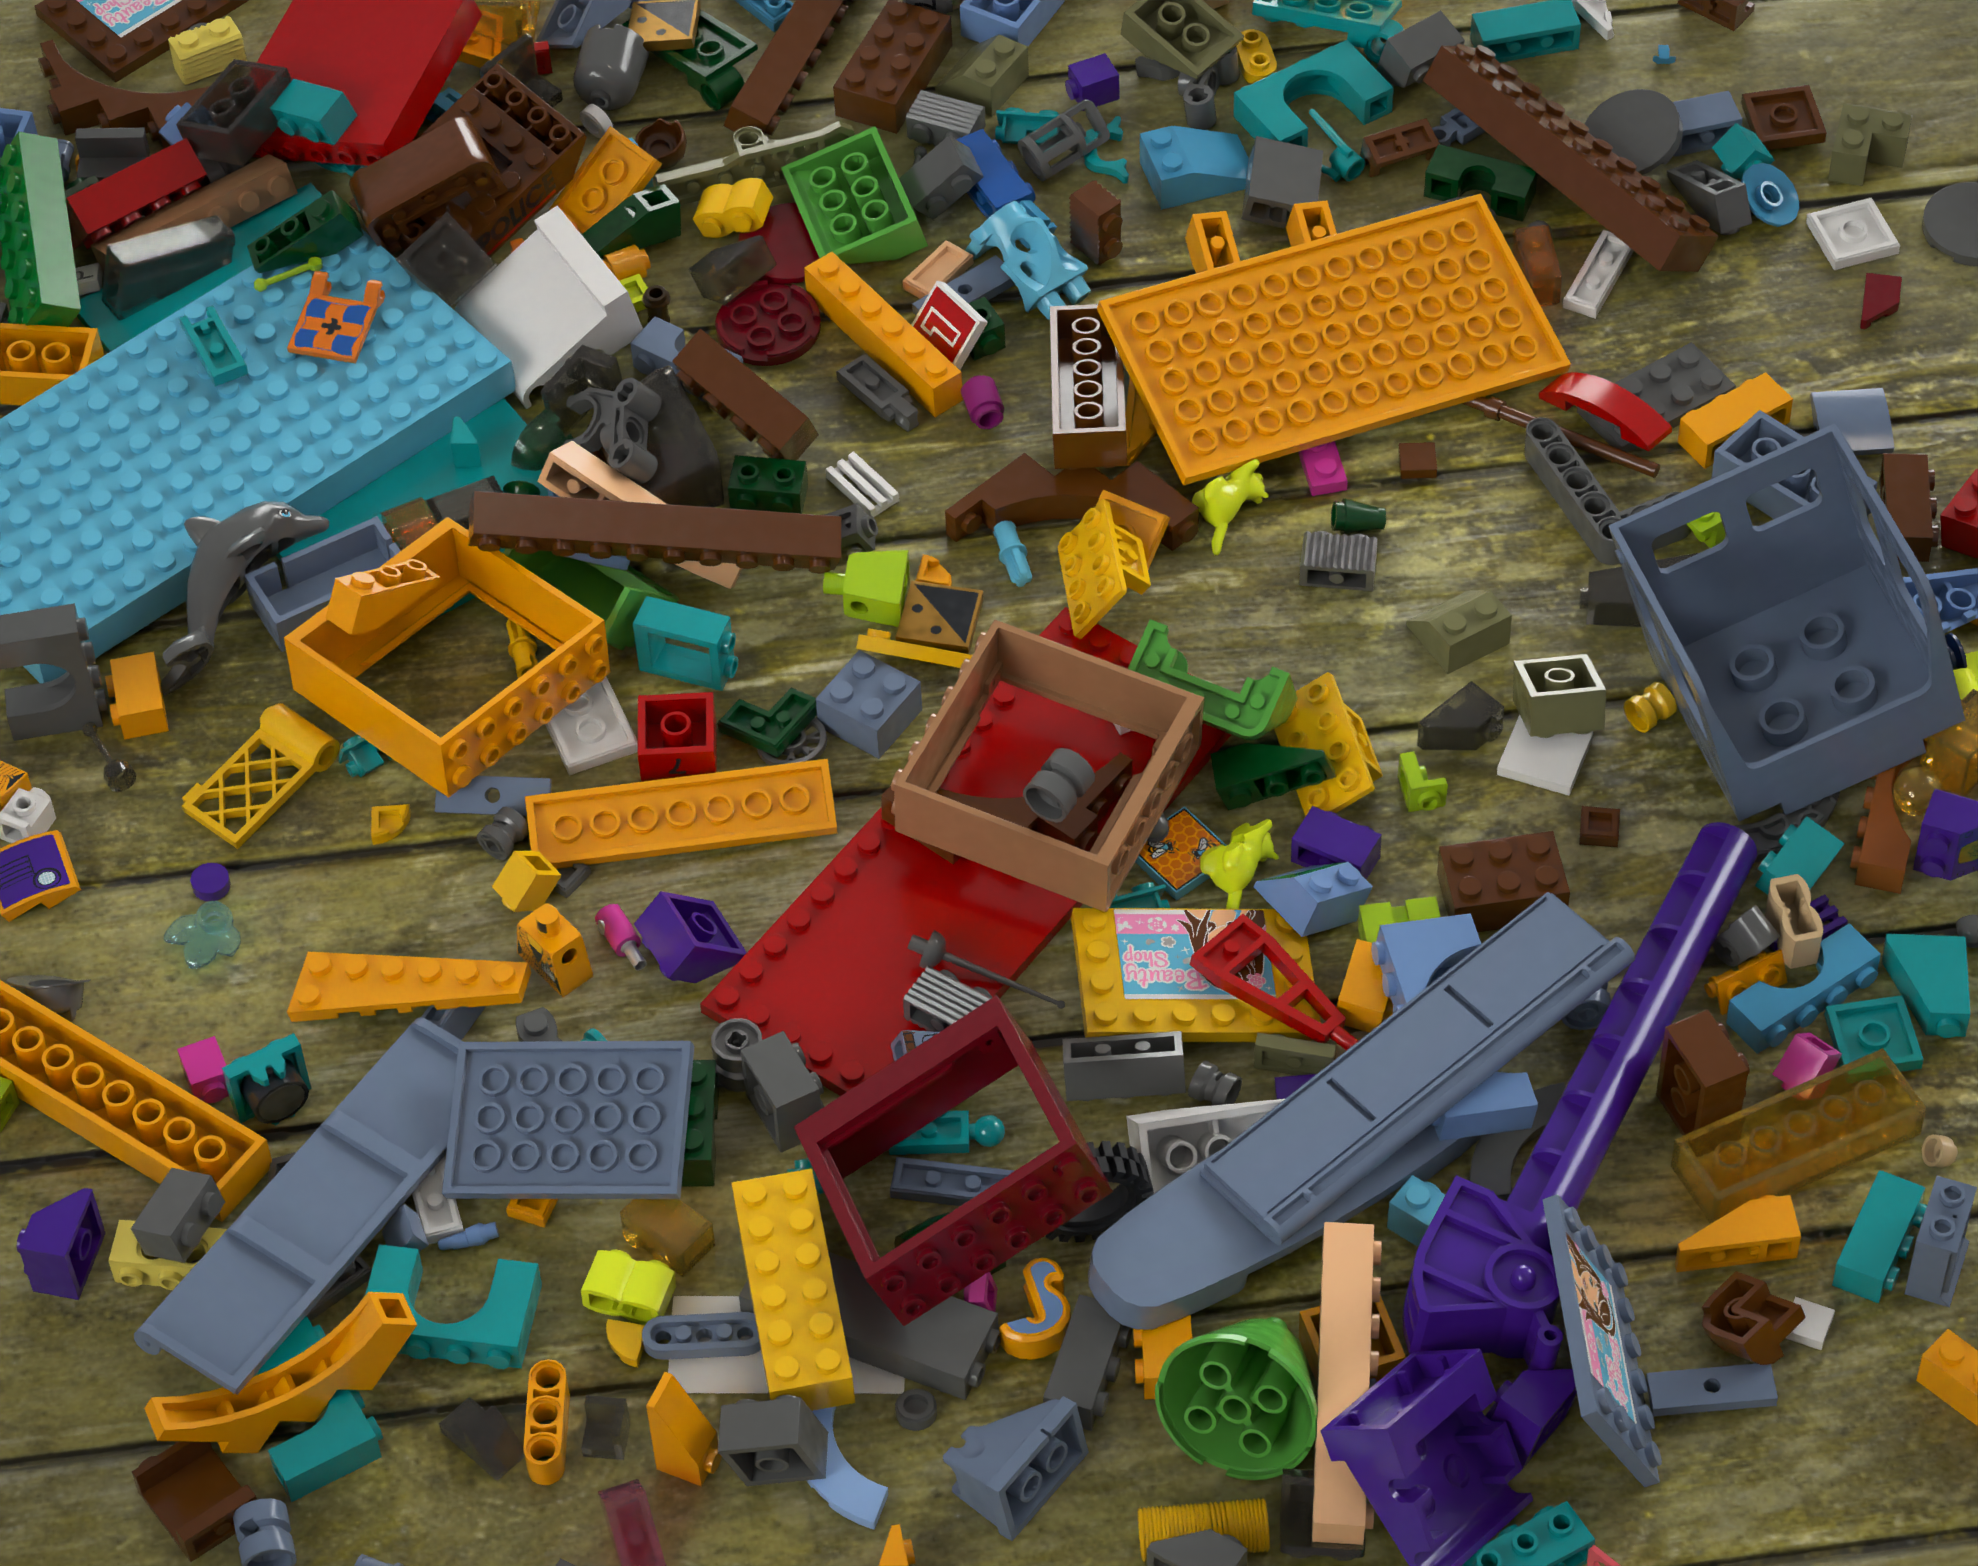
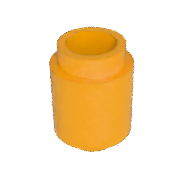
M635 244L603 255L604 259H602L618 280L640 274L642 279L646 278L647 269L651 268L645 249L639 250Z

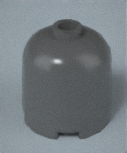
M598 24L587 30L583 39L573 76L574 88L579 97L588 105L594 104L607 111L618 110L631 102L647 64L649 52L643 47L644 39L632 29L619 24H615L614 29H600L601 25Z

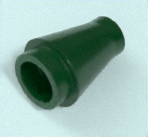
M1343 498L1341 502H1333L1331 528L1334 531H1340L1341 535L1385 528V508L1371 506Z

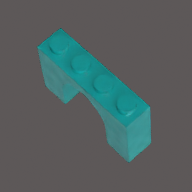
M1345 40L1235 91L1233 117L1254 139L1258 136L1308 147V127L1288 107L1292 101L1312 94L1331 96L1341 101L1363 125H1366L1392 112L1393 86L1348 40Z
M379 1244L366 1294L368 1292L403 1293L417 1323L416 1328L398 1354H406L415 1359H426L428 1357L447 1359L456 1364H466L468 1362L488 1364L497 1369H506L508 1367L522 1369L542 1288L538 1263L498 1259L490 1293L483 1307L466 1320L443 1324L425 1319L414 1309L423 1274L419 1249Z
M305 1316L254 1376L279 1366L325 1337L326 1335L319 1324L313 1327L308 1317ZM337 1389L329 1401L324 1416L316 1425L268 1450L273 1470L291 1502L382 1457L378 1441L383 1439L382 1432L373 1416L366 1419L361 1409L365 1408V1404L358 1390Z

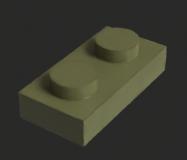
M1258 1032L1255 1042L1254 1068L1292 1075L1318 1074L1335 1060L1336 1045L1319 1043L1315 1040L1307 1041L1289 1038L1281 1034Z

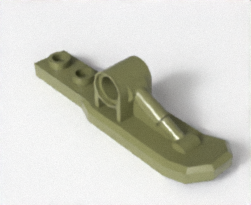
M837 121L818 131L787 139H769L757 127H742L733 134L735 153L727 157L656 174V186L665 184L680 201V205L699 201L703 191L715 184L734 185L736 182L747 178L763 179L768 188L788 184L781 167L854 136V129L852 125Z

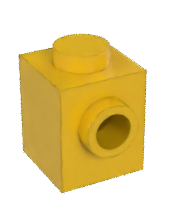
M513 851L492 888L502 897V903L508 909L514 912L535 911L546 902L562 875L539 851Z

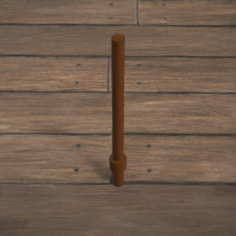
M1493 396L1489 399L1478 397L1461 403L1484 412L1485 417L1495 421L1503 419L1523 428H1526L1529 421L1538 418L1509 407L1506 401ZM1558 426L1575 448L1653 478L1658 475L1660 464Z

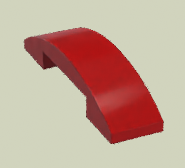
M1578 372L1563 373L1539 392V399L1564 411L1569 410L1575 405L1620 427L1622 439L1648 452L1672 433V426L1646 402L1623 387L1594 375Z

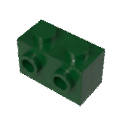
M734 456L728 484L730 509L803 513L808 489L806 461Z

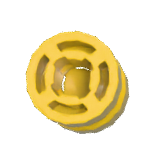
M1654 682L1646 687L1641 696L1634 695L1626 700L1623 707L1628 721L1636 730L1642 733H1646L1654 728L1659 719L1666 720L1677 712V704L1673 694L1660 682Z

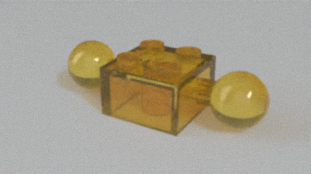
M1972 689L1961 700L1965 721L1925 738L1927 742L1926 753L1923 754L1920 760V764L1923 767L1909 768L1897 777L1893 786V797L1897 806L1905 813L1913 816L1925 815L1934 789L1966 797L1978 784V691Z

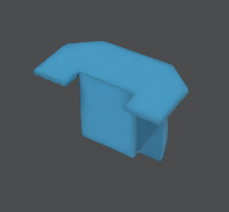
M1658 45L1659 56H1653V62L1657 64L1674 63L1676 56H1670L1669 58V45Z

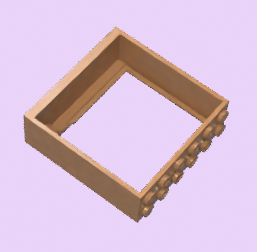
M994 620L987 633L983 631L979 635L975 645V652L971 659L966 658L963 661L954 687L949 686L946 689L939 712L937 714L932 713L929 717L922 740L913 743L905 768H899L893 777L891 790L894 791L895 799L892 804L891 813L895 814V831L1107 912L1201 746L1204 697ZM1000 681L1157 739L1152 747V757L1143 773L1133 775L1090 852L936 794L978 725L980 714Z

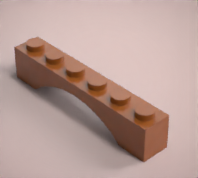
M1934 734L1923 739L1925 749L1932 746ZM1914 758L1869 778L1876 780L1875 787L1867 786L1863 809H1868L1870 812L1868 817H1860L1856 837L1863 839L1862 847L1854 845L1850 868L1857 869L1855 885L1901 894L1911 839L1902 828L1895 812L1892 788L1904 767Z

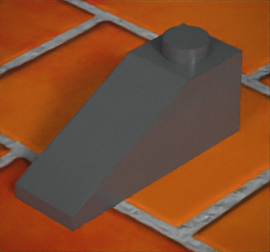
M1698 160L1667 170L1668 178L1697 216L1702 217L1710 224L1709 228L1721 235H1731L1740 231V227L1752 224L1746 184Z

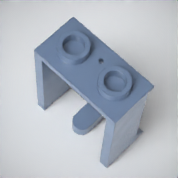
M1936 1176L1916 1240L1905 1295L1950 1308L1969 1246V1241L1965 1235L1977 1190L1976 1186Z

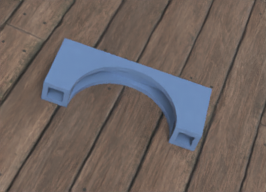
M1471 913L1380 925L1377 940L1372 943L1371 952L1374 964L1381 967L1383 991L1386 997H1391L1393 1014L1481 945ZM1495 1072L1429 1126L1435 1127L1439 1141L1532 1128L1538 1102L1527 1072Z

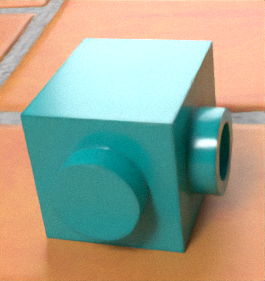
M1737 123L1712 147L1723 162L1721 165L1723 172L1736 180L1738 178L1742 180L1743 173L1753 164L1766 163L1771 165L1775 160L1754 132Z

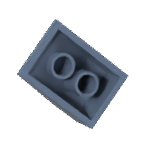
M555 0L536 42L548 41L549 49L578 48L582 45L587 30L598 24L601 25L600 29H602L625 11L634 0Z

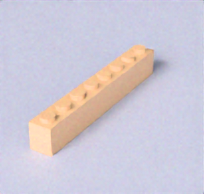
M1324 1222L1312 1542L1363 1545L1365 1529H1373V1506L1371 1503H1366V1495L1346 1462L1331 1461L1320 1430L1370 1389V1376L1377 1377L1379 1352L1371 1351V1339L1379 1338L1380 1314H1372V1302H1380L1381 1277H1373V1265H1381L1382 1241L1374 1240V1224Z

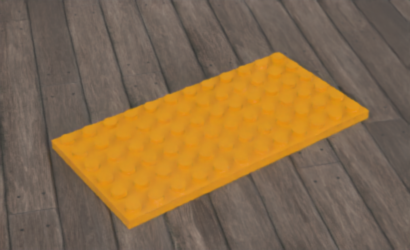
M1481 193L1099 301L1097 306L1100 317L1183 486L1234 471L1254 459H1258L1262 463L1468 402L1478 397H1485L1568 372L1571 366L1564 349Z

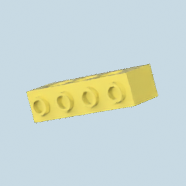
M119 1220L108 1260L114 1280L131 1287L151 1285L173 1290L198 1263L191 1262L200 1260L227 1229L208 1227L199 1244L194 1248L186 1262L183 1263L163 1258L152 1259L154 1258L153 1256L145 1255L131 1230L135 1221Z

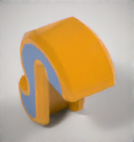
M1035 1258L1023 1269L1026 1281L1023 1289L1034 1318L1026 1317L1004 1323L999 1327L1001 1333L1000 1345L1007 1354L1019 1359L1032 1360L1043 1358L1060 1350L1071 1320V1306L1066 1296H1064V1274L1057 1262L1048 1258Z

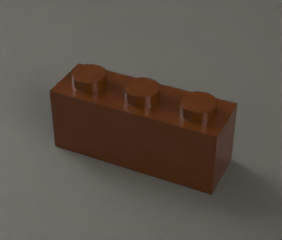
M1883 453L1879 475L1880 498L1918 562H1929L1931 547H1937L1939 540L1938 525H1932V519H1936L1937 498L1930 497V491H1934L1935 470L1928 469V454Z

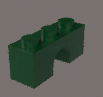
M1438 144L1425 172L1424 197L1446 201L1461 197L1462 194L1470 190H1482L1491 195L1490 209L1494 210L1496 215L1523 222L1536 194L1537 172L1531 167Z
M693 1060L682 1187L715 1186L716 1148L714 1123L715 1119H718L719 1101L716 1060Z

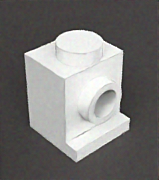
M33 787L30 791L18 788L0 812V839L14 843L18 840L47 832L56 820L50 796L40 788Z

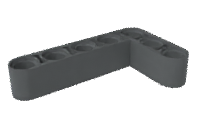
M1543 417L1534 418L1526 426L1524 448L1526 460L1591 552L1601 563L1606 565L1620 564L1614 551L1616 548L1609 525L1682 493L1671 492L1619 512L1553 420ZM1684 524L1658 536L1652 542L1653 551L1686 538L1690 534L1691 529Z

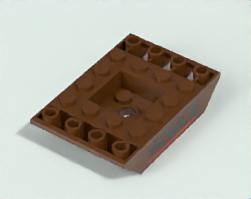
M498 63L418 137L420 138L438 128L453 117L469 118L477 128L508 189L507 192L495 199L487 191H476L478 196L472 199L468 192L465 191L407 224L411 233L407 236H404L402 233L399 236L398 242L401 249L437 279L473 274L573 180L587 139L584 132ZM353 198L349 202V204L359 213L356 202Z

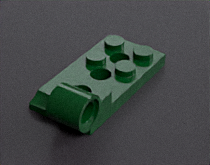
M700 9L693 49L650 52L685 73L689 86L700 92L702 99L712 110L718 111L734 101L745 84L741 74L733 65L757 51L758 47L753 41ZM630 19L623 23L622 26L628 28Z

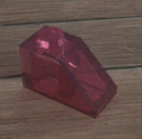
M636 1479L598 1491L620 1566H666L647 1495L640 1481Z

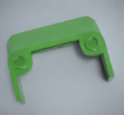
M505 548L503 554L604 619L607 643L620 650H624L625 646L634 647L636 645L633 622L646 596L677 603L679 600L675 594L628 565L627 570H620L568 557L556 556L552 551L521 554L516 552L515 549Z

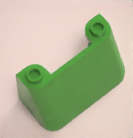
M1151 619L1149 620L1128 669L1204 697L1203 724L1251 741L1259 739L1288 720L1298 699L1290 673L1272 667L1269 675L1263 679L1254 680L1247 677L1240 694L1187 674V659L1183 653L1172 648L1168 643V626Z

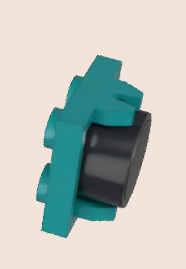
M294 1033L282 1039H276L266 1047L247 1056L239 1057L232 1061L231 1064L222 1068L233 1112L240 1124L256 1116L258 1121L265 1124L271 1123L276 1126L280 1124V1121L295 1116V1113L304 1106L309 1096V1090L312 1089L302 1047Z

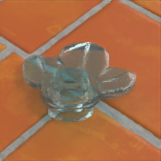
M209 901L202 904L196 914L180 916L168 927L163 938L167 943L184 946V958L187 966L191 969L207 966L215 959L218 953L232 957L239 949L241 943L240 933L233 926L234 918L231 910L219 901Z

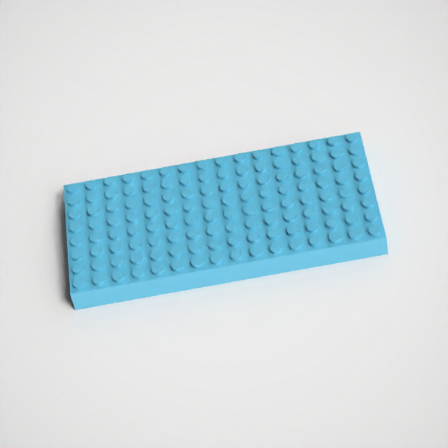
M363 229L364 236L338 253L322 257L323 267L319 270L329 274L327 281L331 282L332 289L328 296L363 302L367 282L369 280L382 281L383 286L381 290L385 292V299L376 311L356 364L289 353L287 350L309 295L315 271L308 270L269 285L263 292H259L254 288V281L256 279L270 278L307 264L308 261L263 273L256 272L252 265L0 419V615L75 603L78 617L86 618L89 640H85V642L92 641L95 658H97L186 601L187 580L197 550L196 544L185 529L184 522L186 519L205 516L223 521L245 507L263 501L285 502L304 515L319 516L450 433L454 417H460L465 423L514 392L516 385L512 361L381 245L377 246L371 236ZM212 305L243 357L249 373L216 387L179 321V318L185 315L191 324L208 318L206 307ZM49 664L23 666L39 683L52 681L67 672L60 667Z

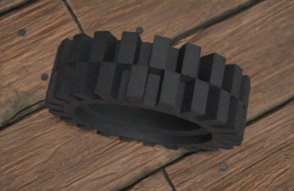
M1101 1141L1099 1147L1094 1148L1093 1142H1087L1107 1181L1119 1183V1185L1113 1189L1111 1194L1047 1234L1046 1238L1054 1240L1058 1236L1060 1242L1068 1243L1070 1238L1074 1236L1077 1243L1084 1242L1086 1235L1092 1234L1093 1240H1097L1101 1235L1100 1232L1106 1231L1126 1213L1152 1196L1154 1190L1146 1160L1142 1153H1137V1149L1132 1146L1126 1149L1125 1143L1117 1142L1111 1147L1110 1141Z

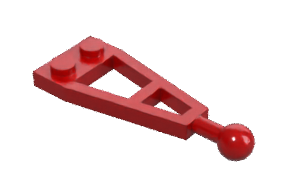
M1244 914L1240 915L1192 954L1190 966L1218 988L1319 1043H1327L1332 1039L1346 1051L1359 1041L1344 1029L1345 1016L1281 945ZM1263 953L1293 986L1277 999L1235 976V974ZM1305 999L1325 1022L1322 1024L1293 1007Z

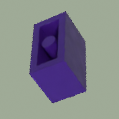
M1312 806L1292 837L1291 862L1303 867L1349 862L1367 880L1380 859L1382 834L1375 832L1368 826L1358 825L1343 819L1334 812L1324 811Z

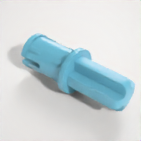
M1002 521L993 528V534L1000 549L999 560L1006 565L1011 582L1016 583L1018 587H1023L1025 583L1032 580V573L1026 559L1027 548L1020 542L1014 522Z

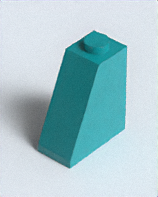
M1886 934L1882 964L1900 994L1903 995L1905 1002L1925 1035L1943 1038L1966 1037L1971 1015L1966 937Z

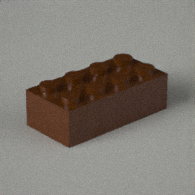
M888 0L833 86L835 116L872 127L876 126V128L897 134L904 124L907 112L909 113V109L912 107L915 99H917L920 90H925L952 47L951 16L898 0Z
M702 329L698 330L673 359L672 362L679 371L676 377L683 382L682 385L697 398L703 394L702 398L709 404V408L723 420L730 416L729 420L736 426L735 429L750 442L756 438V443L763 448L762 451L769 458L798 460L818 437V432L804 413Z

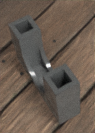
M75 603L0 615V670L32 664H49L67 671L59 678L49 682L4 689L7 720L14 741L103 727L102 711L108 710L106 692L104 688L98 689L102 687L99 666L91 665L95 664L92 641L85 642V640H89L86 618L78 617Z

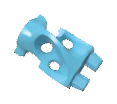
M1017 201L1010 202L1000 208L969 235L971 242L965 251L973 255V260L991 248L998 247L1004 259V263L1000 268L1018 287L1026 312L1038 307L1042 314L1050 320V306H1066L1059 296L1060 293L1063 292L1072 305H1076L1083 301L1091 292L1082 277L1088 270L1087 265L1069 255L1059 244L1057 237L1051 234L1044 221L1039 217L1028 215L1023 205H1020ZM1023 240L1030 245V251H1021L1016 247L1015 241Z

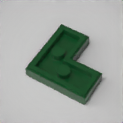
M791 687L770 711L739 699L717 722L719 732L779 757L817 716L816 698Z

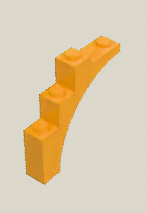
M368 1292L351 1314L329 1334L297 1356L273 1369L254 1376L238 1395L221 1387L211 1391L183 1396L151 1397L144 1409L157 1441L218 1442L222 1453H258L279 1421L315 1422L337 1389L373 1390L416 1328L417 1323L403 1293Z

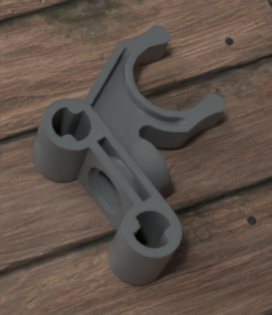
M1236 46L1198 79L1156 60L1143 56L1135 59L1138 77H1149L1166 81L1179 76L1178 93L1183 96L1186 122L1190 128L1206 130L1214 126L1217 120L1214 96L1219 86L1232 84L1240 77Z
M631 377L621 381L615 391L589 387L576 395H571L567 398V407L579 415L594 408V414L586 431L577 438L567 439L563 445L573 441L588 452L598 451L603 446L609 454V464L612 468L635 483L644 484L654 476L658 465L656 457L647 451L648 422L658 414L662 403L661 397Z

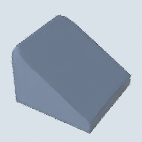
M405 1204L397 1209L382 1230L385 1243L388 1246L419 1249V1251L429 1246L418 1213Z

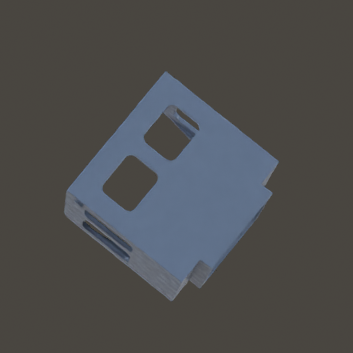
M1836 423L1609 525L1616 548L1614 551L1622 566L1651 658L1666 687L1673 694L1680 713L1738 821L1777 804L1780 805L1785 815L1790 814L1926 753L1923 742L1924 738L1965 721L1935 595L1930 582ZM1804 470H1814L1819 488V496L1816 500L1763 525H1752L1746 505L1750 495ZM1863 498L1872 513L1879 541L1870 526ZM1711 512H1718L1720 514L1726 534L1725 539L1720 544L1667 568L1658 567L1652 549V542L1655 538ZM1898 557L1917 589L1923 616L1905 586Z

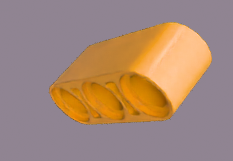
M550 1359L541 1360L531 1368L528 1379L523 1449L528 1475L533 1482L539 1485H551L559 1481L564 1474L566 1462L570 1393L565 1368L561 1363ZM548 1384H556L552 1388H542ZM545 1420H554L550 1424H540ZM544 1456H550V1457H551L550 1459H548V1460H546V1461H538V1460H537V1459H539V1458H541V1457H544Z

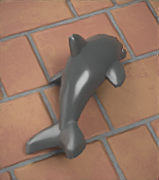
M263 501L245 507L223 521L205 516L186 519L184 522L185 529L197 546L187 580L188 635L174 641L163 652V658L167 667L173 666L161 681V689L164 695L181 688L207 665L214 651V636L221 615L226 606L238 599L247 589L245 574L259 569L266 561L288 547L326 531L329 527V520L327 518L304 515L285 502Z

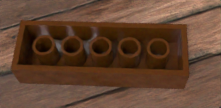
M1098 304L1050 306L1052 430L1055 469L1075 470L1090 467L1113 468L1116 466H1128L1124 367L1120 355L1097 310Z

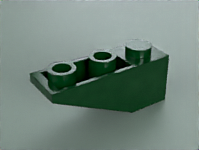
M665 184L634 193L581 235L601 259H604L603 255L634 244L641 249L657 243H663L669 239L681 236L680 201Z
M331 190L256 239L247 248L255 271L263 273L306 262L311 257L322 258L334 255L364 236L356 211Z
M1244 743L1210 754L1216 791L1228 811L1243 808L1271 797L1282 796L1287 792L1309 785H1317L1336 777L1335 770L1323 750Z

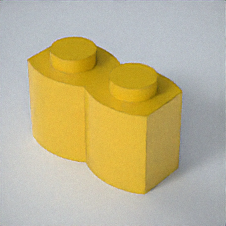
M759 178L742 179L734 185L715 184L703 191L693 221L703 237L707 238L724 237L733 231L742 233L752 232L763 226L773 200V195L763 179Z

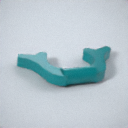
M1116 116L1106 126L1110 133L1109 139L1117 141L1123 139V130L1120 128V116ZM1093 128L1087 130L1086 137H1084L1086 143L1088 144L1096 139L1098 133ZM1097 148L1084 155V164L1089 170L1108 174L1118 178L1124 184L1128 183L1129 174L1126 171V159L1122 158L1117 161L1101 160L1097 154Z

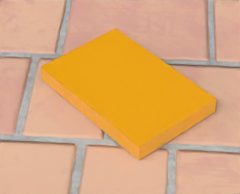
M610 126L576 171L573 180L565 186L549 210L558 205L571 222L576 223L579 232L583 234L632 194L643 191L662 163Z

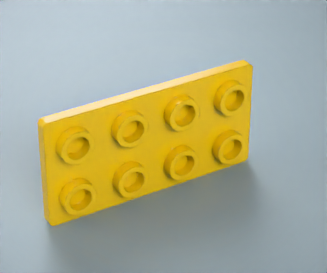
M1104 499L1094 508H1090L1084 514L1080 523L1061 538L1058 545V553L1073 634L1075 637L1082 639L1126 594L1128 588L1142 595L1151 586L1143 543L1140 538L1114 524L1110 503Z
M1327 672L1296 691L1298 699L1290 717L1285 723L1274 729L1280 746L1323 750L1335 770V778L1296 790L1305 817L1312 806L1334 813L1341 811L1374 791L1373 782L1383 776L1362 718L1343 703L1334 676Z

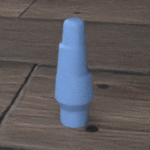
M496 1222L488 1224L477 1223L465 1228L463 1232L438 1240V1247L440 1250H455L484 1245L490 1239L499 1237Z

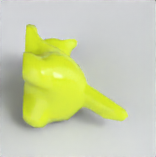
M1254 459L1234 470L1225 479L1223 476L1214 479L1205 488L1193 495L1192 503L1199 508V512L1205 521L1215 527L1211 545L1213 554L1217 556L1221 552L1228 524L1235 517L1242 503L1245 500H1252L1259 504L1262 502V497H1269L1268 493L1265 492L1262 475L1254 473L1260 464L1258 459Z
M1266 819L1253 826H1250L1249 823L1240 825L1231 833L1229 845L1224 846L1222 844L1209 848L1201 855L1200 869L1202 873L1210 876L1215 886L1228 893L1226 909H1239L1242 891L1253 879L1259 861L1265 862L1267 858L1279 859V855L1274 852V845L1268 832L1273 826L1270 819Z

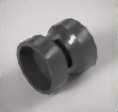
M502 807L493 817L494 822L485 825L477 834V840L481 847L489 855L499 860H505L513 852L514 844L522 842L529 834L528 822L521 814L509 807Z
M1203 1061L1192 1077L1188 1095L1199 1102L1204 1100L1210 1101L1212 1105L1234 1104L1241 1090L1242 1078L1231 1072L1223 1074L1216 1065Z

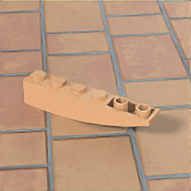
M573 441L549 453L537 481L559 497L666 504ZM685 560L683 563L675 564L729 589L735 586L743 569L732 563L704 566L699 561Z

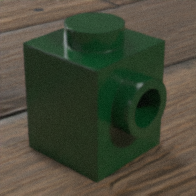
M982 297L968 303L988 322L970 352L973 360L992 355L1006 348L1005 324L988 300Z

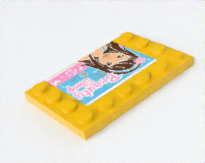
M1073 908L1071 921L1085 1037L1182 1031V1042H1256L1257 1033L1259 1032L1281 1034L1289 1038L1311 1041L1313 1039L1218 988L1190 966L1192 954L1240 915L1244 914L1269 933L1314 982L1307 936L1301 937L1275 909L1109 908L1107 912H1103L1096 908ZM1263 953L1235 974V976L1277 999L1293 986ZM1305 999L1293 1007L1320 1022V1015Z

